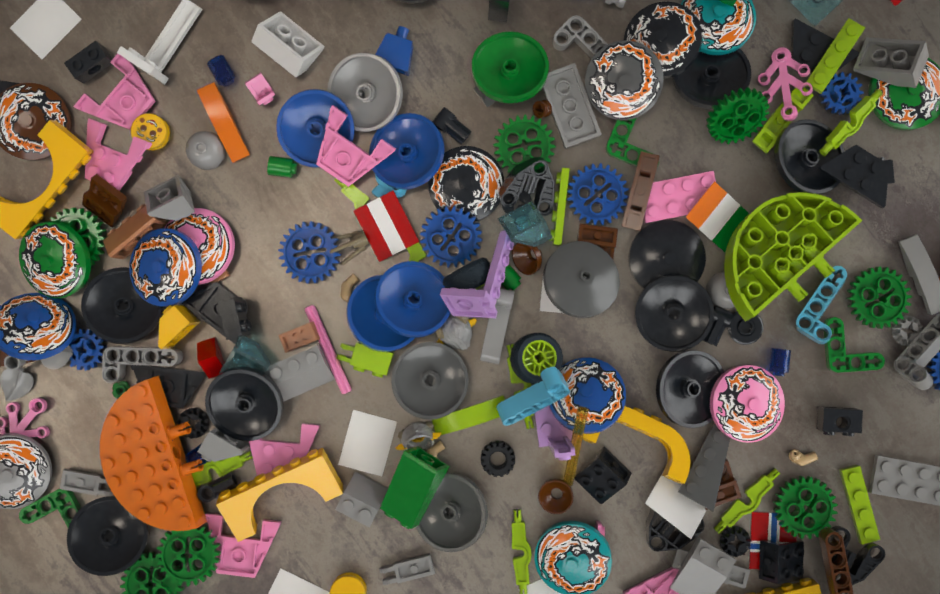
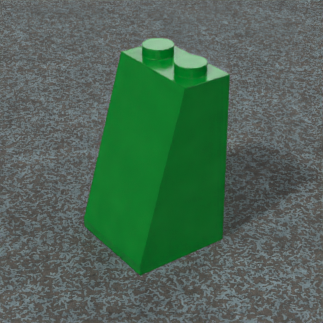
M419 446L405 450L380 509L384 511L386 516L400 521V524L407 529L417 527L450 466Z

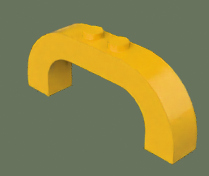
M625 406L620 418L616 422L658 440L667 452V464L662 476L679 484H685L690 470V454L682 436L672 427L662 423L661 418L654 415L649 417L644 415V411L634 407L631 409ZM600 432L594 434L576 433L575 436L594 444L597 442Z

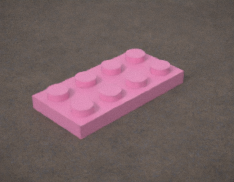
M714 171L654 182L644 222L650 223L688 215L712 183L716 182Z

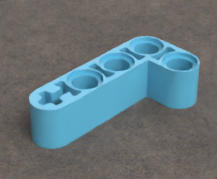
M842 266L832 267L835 271L823 279L796 320L797 331L818 344L827 343L832 335L830 327L819 321V319L845 283L847 271ZM840 273L841 276L840 278H837L835 284L831 283L833 281L834 275ZM828 288L832 291V294L824 296L821 290ZM813 304H818L821 307V310L819 312H813L810 309V306ZM801 320H808L810 326L802 328L799 322ZM824 330L828 336L821 339L817 336L816 332Z
M556 367L546 368L540 373L543 381L500 402L496 408L503 425H512L569 395L570 390L563 374Z

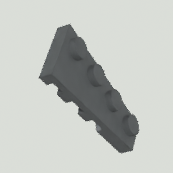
M715 424L710 429L690 467L685 484H682L678 490V493L714 512L730 438L722 433Z

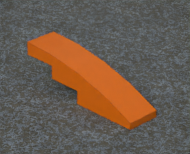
M215 82L197 89L205 110L232 163L249 156L250 152Z

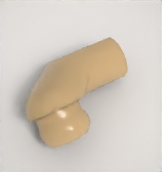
M354 273L341 284L340 296L346 302H348L352 294V287L359 281Z
M440 440L427 449V452L437 458V454L444 450L445 446Z
M797 449L789 452V459L799 466H804L818 460L814 451L805 455Z

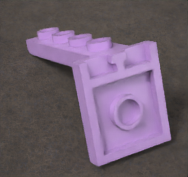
M501 231L483 290L473 288L458 289L454 287L441 289L440 296L452 316L496 319L498 311L495 305L500 297V287L505 279L504 272L506 266L509 265V254L514 247V241L511 239L508 231Z
M550 406L535 412L539 447L549 446L554 457L559 458L561 461L569 460L571 456H576L575 447L572 444L577 442L576 432L561 425L554 417Z

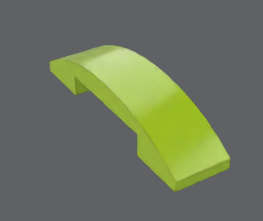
M805 87L803 88V91H804V92H808V91H809V90H807ZM794 88L791 91L792 105L796 107L799 113L814 95L811 93L808 96H804L800 90ZM783 101L752 140L766 154L775 145L781 131L792 122L785 121L781 115V110L784 107ZM788 109L785 114L790 115L793 110Z
M504 395L453 411L442 418L431 419L435 433L441 432V435L499 418L496 406L505 400Z

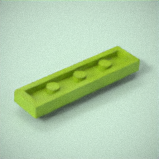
M848 18L806 81L812 85L814 91L820 94L823 93L865 30L864 26Z
M562 167L560 172L556 174V184H559L558 191L554 193V203H557L556 210L552 211L551 222H555L554 229L550 230L549 241H553V246H561L570 168Z
M860 465L839 469L859 543L863 545L880 540Z

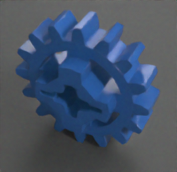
M844 72L839 73L838 76L835 73L824 92L819 94V96L824 97L821 104L826 103L825 110L831 108V114L837 111L839 115H843L845 112L848 114L862 100L859 97L864 94V91H859L862 84L856 83L857 77L851 79V73L846 76ZM835 82H841L839 85H833ZM844 102H850L848 105L842 106Z
M79 329V333L76 331L72 342L69 344L73 350V355L69 359V361L71 360L70 366L75 367L77 365V370L84 368L85 371L90 370L91 367H98L97 363H102L103 349L107 348L106 345H102L104 340L99 339L90 329H87V331ZM91 356H94L91 361L87 362Z

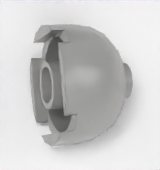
M197 132L186 143L185 151L187 158L194 166L200 169H215L225 159L226 150L219 136L212 132Z
M724 271L715 273L706 285V291L712 303L723 309L735 307L728 293Z

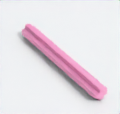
M314 305L306 307L305 312L309 321H314L320 340H318L338 387L342 394H346L351 391L350 384L339 359H336L337 355Z

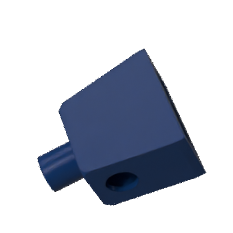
M398 26L396 35L390 33L385 35L375 55L386 59L395 68L397 73L409 76L413 41L407 39L409 29Z

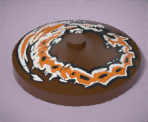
M20 83L3 91L0 94V147L12 156L24 160L35 161L51 157L48 147L38 134L49 120H57L71 132L72 119L70 110L62 97L52 89L36 83Z

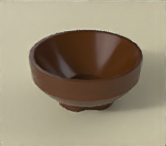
M524 240L514 245L512 259L516 268L521 273L532 275L541 268L542 252L535 244ZM531 250H533L536 259L532 257Z
M550 479L541 486L538 493L539 503L548 513L562 514L572 506L573 491L565 481ZM558 488L562 491L563 495L560 498H554L551 491Z

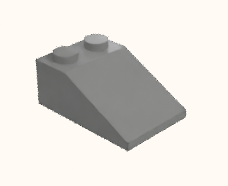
M866 37L853 70L894 86L916 88L929 57L926 41Z
M697 537L670 588L679 594H716L728 577L736 559Z

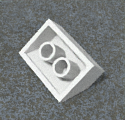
M281 11L258 24L251 41L295 77L307 71L325 47Z

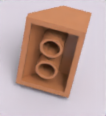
M146 204L141 205L136 210V214L125 218L121 222L122 225L118 229L115 228L107 233V238L103 242L108 255L111 258H127L143 236L153 230L163 228L168 222L163 218L149 216Z

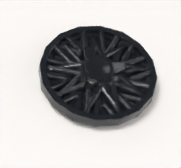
M737 311L734 312L727 331L730 338L736 343L750 345L761 337L763 322L758 314L745 322Z

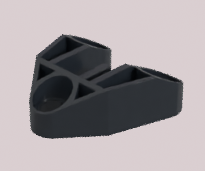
M534 157L514 166L502 183L498 193L500 202L504 207H513L517 203L522 190L531 194L536 189L534 206L537 213L541 216H547L552 213L555 181L546 160L542 157ZM537 163L544 164L542 168L534 169ZM506 194H513L511 201L505 202L503 200ZM541 203H549L546 210L539 209Z
M651 508L646 520L647 544L653 551L657 552L681 549L703 532L705 527L703 519L701 520L692 539H690L670 522H665L666 519ZM654 537L661 538L659 546L651 545V540Z
M841 526L831 528L836 532L844 531L845 533L843 541L852 585L865 580L884 560L886 555L884 548L878 544L869 543L858 554H855L846 549L851 539L849 531ZM834 535L829 536L828 542L833 540ZM874 548H878L879 553L876 556L871 557V550ZM837 554L832 556V561L837 559Z

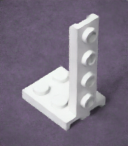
M182 0L146 57H143L130 47L126 50L121 46L117 53L165 85L169 78L161 72L203 9L189 0Z

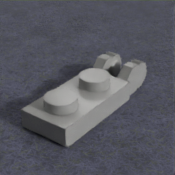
M70 469L63 470L60 489L96 496H114L111 489H101L102 483L107 484L103 475Z
M431 554L395 562L379 568L380 573L395 571L396 575L383 579V585L396 582L402 583L435 574Z

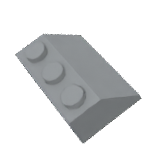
M320 344L264 368L266 374L280 389L283 402L335 380Z

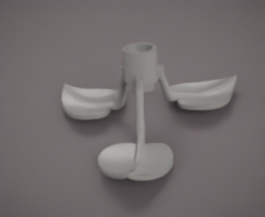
M68 345L60 353L46 359H41V362L48 369H59L69 361L73 355V350ZM7 356L4 359V366L7 369L2 372L0 383L6 401L19 399L32 389L34 384L33 376L28 372H23L24 369L22 368L28 360Z

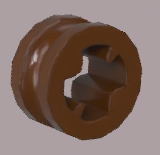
M541 100L533 104V113L537 118L548 117L551 114L552 106L549 101Z

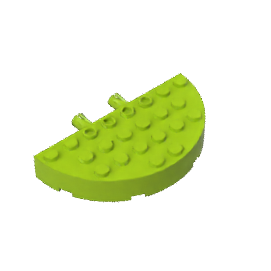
M804 192L788 193L783 196L774 197L748 214L739 223L730 237L724 261V275L728 293L733 305L746 322L755 317L786 289L798 302L803 300L808 293L799 285L797 278L813 265L824 278L831 275L835 269L823 258L824 254L862 220L848 207L831 201L832 199L829 197Z

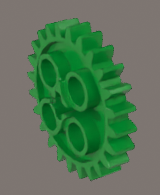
M747 87L745 91L739 88L737 93L732 90L730 96L724 94V100L718 99L717 102L719 104L712 105L714 111L708 112L710 117L706 119L708 123L706 127L715 141L719 140L720 143L726 141L729 144L733 140L736 144L738 139H741L743 142L745 136L751 138L752 132H758L757 127H763L762 121H767L765 115L770 113L768 111V108H770L767 103L768 100L761 91L758 92L755 88L750 90Z
M525 114L523 120H520V117L517 115L515 122L509 118V125L503 123L504 130L498 129L497 132L501 136L494 137L499 142L493 144V147L498 148L494 155H500L497 162H504L501 166L502 169L506 166L509 167L508 174L514 166L534 158L531 155V150L538 149L541 152L540 157L544 158L547 163H551L548 156H554V153L550 150L555 149L556 146L550 143L555 138L549 137L552 130H545L547 124L540 125L541 119L534 122V116H532L530 120H527ZM532 130L536 133L537 137L529 139L526 133ZM510 135H515L518 138V142L512 144L507 138ZM537 141L541 142V144L528 146L527 150H524L523 148H518L513 151H508V148L520 147L522 142H525V145H529ZM519 153L522 155L523 160L521 162H514L512 155ZM537 163L534 169L542 168L544 164Z
M70 208V210L63 209V213L56 212L57 217H50L51 221L61 222L72 227L82 235L81 237L85 243L87 238L90 239L91 244L90 246L87 245L90 253L91 266L95 265L94 260H101L98 254H105L101 247H105L103 240L107 237L102 236L106 229H100L103 222H96L98 216L91 217V211L85 212L84 208H78V210L77 208ZM77 221L80 223L79 230L76 228Z
M881 266L875 267V269L867 268V272H860L861 276H854L857 282H850L853 289L847 290V292L851 293V296L846 299L852 301L847 306L854 308L851 315L858 314L855 319L856 321L863 320L862 325L869 324V328L877 327V329H883V326L890 328L891 323L897 325V319H904L901 313L909 312L905 309V306H911L907 299L912 298V296L906 293L911 288L904 287L908 281H900L903 276L902 274L895 276L896 270L889 271V267L881 269ZM881 280H883L885 283L883 289H881L879 285ZM865 290L868 291L867 299L863 297V292ZM892 296L895 299L893 305L890 304V298ZM875 306H877L878 308V314L876 316L873 313V309Z
M799 476V481L792 478V484L785 481L787 487H779L782 493L775 494L779 500L773 501L774 504L778 505L773 511L779 513L775 516V519L781 520L779 525L785 527L784 531L787 533L791 532V535L794 537L798 534V537L801 539L805 535L808 539H811L812 534L818 538L819 531L824 527L832 528L829 521H836L832 514H838L837 511L833 510V507L838 506V504L832 502L836 496L830 494L832 489L826 488V483H820V480L817 478L813 480L810 476H807L806 480L803 476ZM807 490V495L801 498V492ZM822 502L821 508L816 510L817 503ZM795 505V510L789 513V507ZM810 517L809 523L804 525L805 518Z
M206 525L201 529L172 531V533L167 531L165 533L167 538L163 537L160 539V542L164 545L157 547L158 550L162 551L156 555V557L161 558L157 565L164 566L160 572L167 571L165 578L173 577L171 583L179 580V586H181L186 581V585L189 587L193 581L196 586L199 584V579L205 582L206 576L211 577L213 575L211 570L215 571L218 568L214 563H219L221 560L216 557L221 554V551L216 550L220 543H214L217 536H210L212 530L205 532ZM176 540H179V541L182 542V544H183V548H182V549H179V548L176 547V545H175V541H176ZM195 540H200L203 544V547H196L194 543ZM180 560L183 563V568H178L175 561ZM195 560H201L203 567H197Z
M154 551L149 553V557L146 553H143L131 569L129 568L124 571L127 575L122 576L121 580L125 581V583L120 585V588H125L126 590L122 594H140V590L146 591L147 594H159L160 588L165 589L167 594H180L179 592L183 591L184 587L179 586V580L171 583L172 576L165 578L159 575L158 570L164 566L157 565L161 558L156 557ZM140 570L145 571L146 579L139 576ZM151 580H152V583H156V585H155L154 587H153V584H150V583H149Z

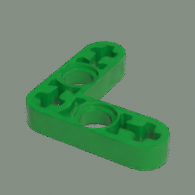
M636 118L629 119L627 122L616 120L606 144V153L610 157L637 167L641 151L650 152L626 143ZM620 125L627 128V133L623 136L617 133V127ZM616 143L618 144L617 148L623 150L624 147H627V149L623 153V157L620 156V154L622 153L621 151L616 150L614 153L611 152L612 148L610 147V145L613 146V144ZM629 150H634L637 153L636 160L628 159L627 152Z
M829 317L824 321V324L829 327L833 322L837 323V327L830 329L832 334H839V337L831 336L830 340L825 343L826 366L830 371L837 373L879 370L884 366L885 359L880 353L846 354L843 321L837 317ZM824 331V338H826L828 334ZM834 339L838 340L840 344L837 350H833L830 346L831 341ZM854 357L860 360V364L856 368L851 365V360ZM874 358L878 359V362H876L875 365L873 363H866L865 361L873 360ZM837 360L845 362L846 365H838L836 368L832 364Z
M59 488L21 509L19 519L24 524H30L58 509L66 526L69 528L73 518L68 516V509L73 508L77 513L81 506L73 491ZM65 493L66 497L64 499H60L59 496ZM44 500L49 501L51 505L50 510L42 508ZM71 502L70 505L64 507L65 504ZM35 509L37 510V513L33 514L31 517L26 516L28 512H31Z

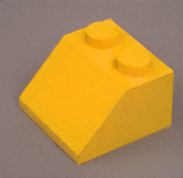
M170 305L162 312L164 315L159 319L158 347L160 349L173 348L200 323L198 318L186 306Z

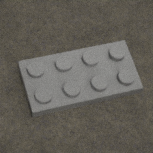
M573 63L549 72L546 83L543 86V91L547 101L552 106L551 113L565 149L601 136L600 128L576 64Z
M875 455L868 492L940 506V466Z

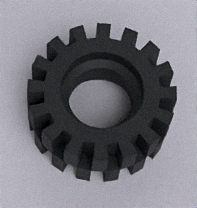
M503 441L490 442L484 447L481 452V465L490 476L504 477L505 474H509L510 470H513L515 454L509 444L507 445ZM494 452H502L505 455V462L502 465L495 466L491 463L490 457Z

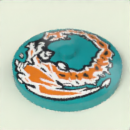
M682 0L681 5L690 9L699 21L702 30V46L700 50L702 53L710 55L732 53L741 48L754 31L756 10L752 0H737L733 7L719 0Z
M563 521L554 524L540 536L536 545L534 560L539 576L545 584L561 594H590L598 590L609 577L612 567L610 546L597 529L586 523Z

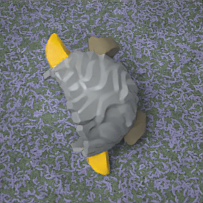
M450 314L443 326L436 331V338H439L436 342L445 344L453 349H468L470 347V339L472 338L471 327L476 324V318L469 319V317L452 316Z
M426 421L425 424L413 422L405 430L402 429L398 433L401 444L396 446L395 449L408 450L414 446H421L422 449H425L428 441L430 440L432 446L434 439L440 437L441 432L434 433L432 431L434 425L431 422Z

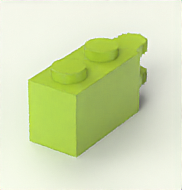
M356 342L355 346L344 343L340 344L342 349L353 351L352 358L337 354L336 359L350 363L349 365L354 366L353 369L356 371L364 372L369 370L372 371L371 375L383 378V375H388L394 352L375 351L360 342Z

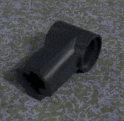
M445 107L432 121L440 131L446 132L461 145L472 133Z
M714 305L713 324L703 341L717 346L724 330L732 321L733 313Z
M232 472L223 475L199 488L198 498L200 501L208 503L217 498L221 492L236 488L238 480ZM206 488L211 489L212 496L206 495Z

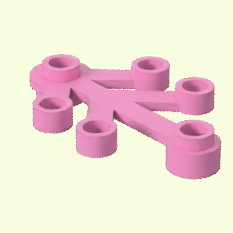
M781 47L772 53V64L765 73H761L758 76V82L762 86L768 85L770 77L779 68L780 75L767 91L762 92L764 96L770 95L767 102L769 104L781 87L784 102L781 115L785 121H793L797 118L798 111L792 105L790 85L800 90L804 96L810 95L813 88L810 83H803L790 75L787 66L798 71L801 77H807L810 74V68L807 64H800L793 60L789 49ZM780 54L785 55L783 59H778ZM807 68L806 73H801L800 70ZM768 77L765 82H761V78ZM808 86L810 87V90L808 92H804L803 88ZM792 109L793 111L790 115L785 114L786 110Z
M43 398L31 400L29 403L30 411L19 424L17 413L20 411V405L17 402L9 403L6 406V411L9 415L10 433L22 434L28 437H47L50 430L46 426L25 430L37 414L43 413L47 409V402ZM39 402L42 404V408H41V409L38 408V403H39ZM12 405L15 406V411L11 410ZM0 417V420L3 421V426L0 425V434H5L8 419ZM41 429H43V430L45 431V434H44V435H41V433H40V430H41Z

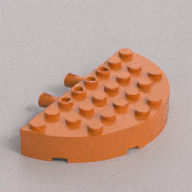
M156 376L129 388L111 407L101 432V466L113 495L129 513L140 521L169 531L197 529L206 523L207 519L197 495L198 492L192 473L203 471L204 465L197 466L203 463L201 459L187 462L179 436L191 433V428L184 429L190 426V424L184 422L175 426L160 378Z

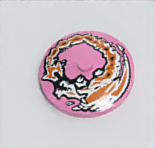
M194 208L195 212L190 216L178 221L170 220L165 228L183 232L196 244L202 262L201 277L198 283L200 285L215 280L228 268L234 255L235 240L232 229L220 215L207 209Z
M740 365L727 370L718 378L711 391L710 411L713 421L722 433L733 440L749 443L767 438L777 429L784 414L785 399L779 382L769 371L758 366Z

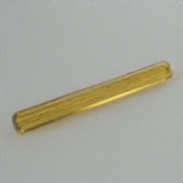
M579 406L577 409L571 443L575 447L576 456H571V459L567 460L563 479L570 486L574 482L588 414V408Z

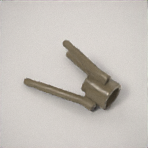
M357 230L352 233L332 237V239L338 238L339 240L350 238L351 241L331 249L330 253L353 245L354 249L358 248L341 262L344 265L361 251L366 250L365 246L369 243L364 232H358Z

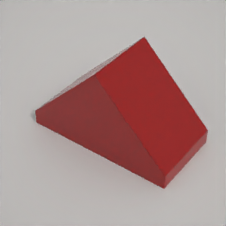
M216 337L197 343V360L209 379L227 370Z

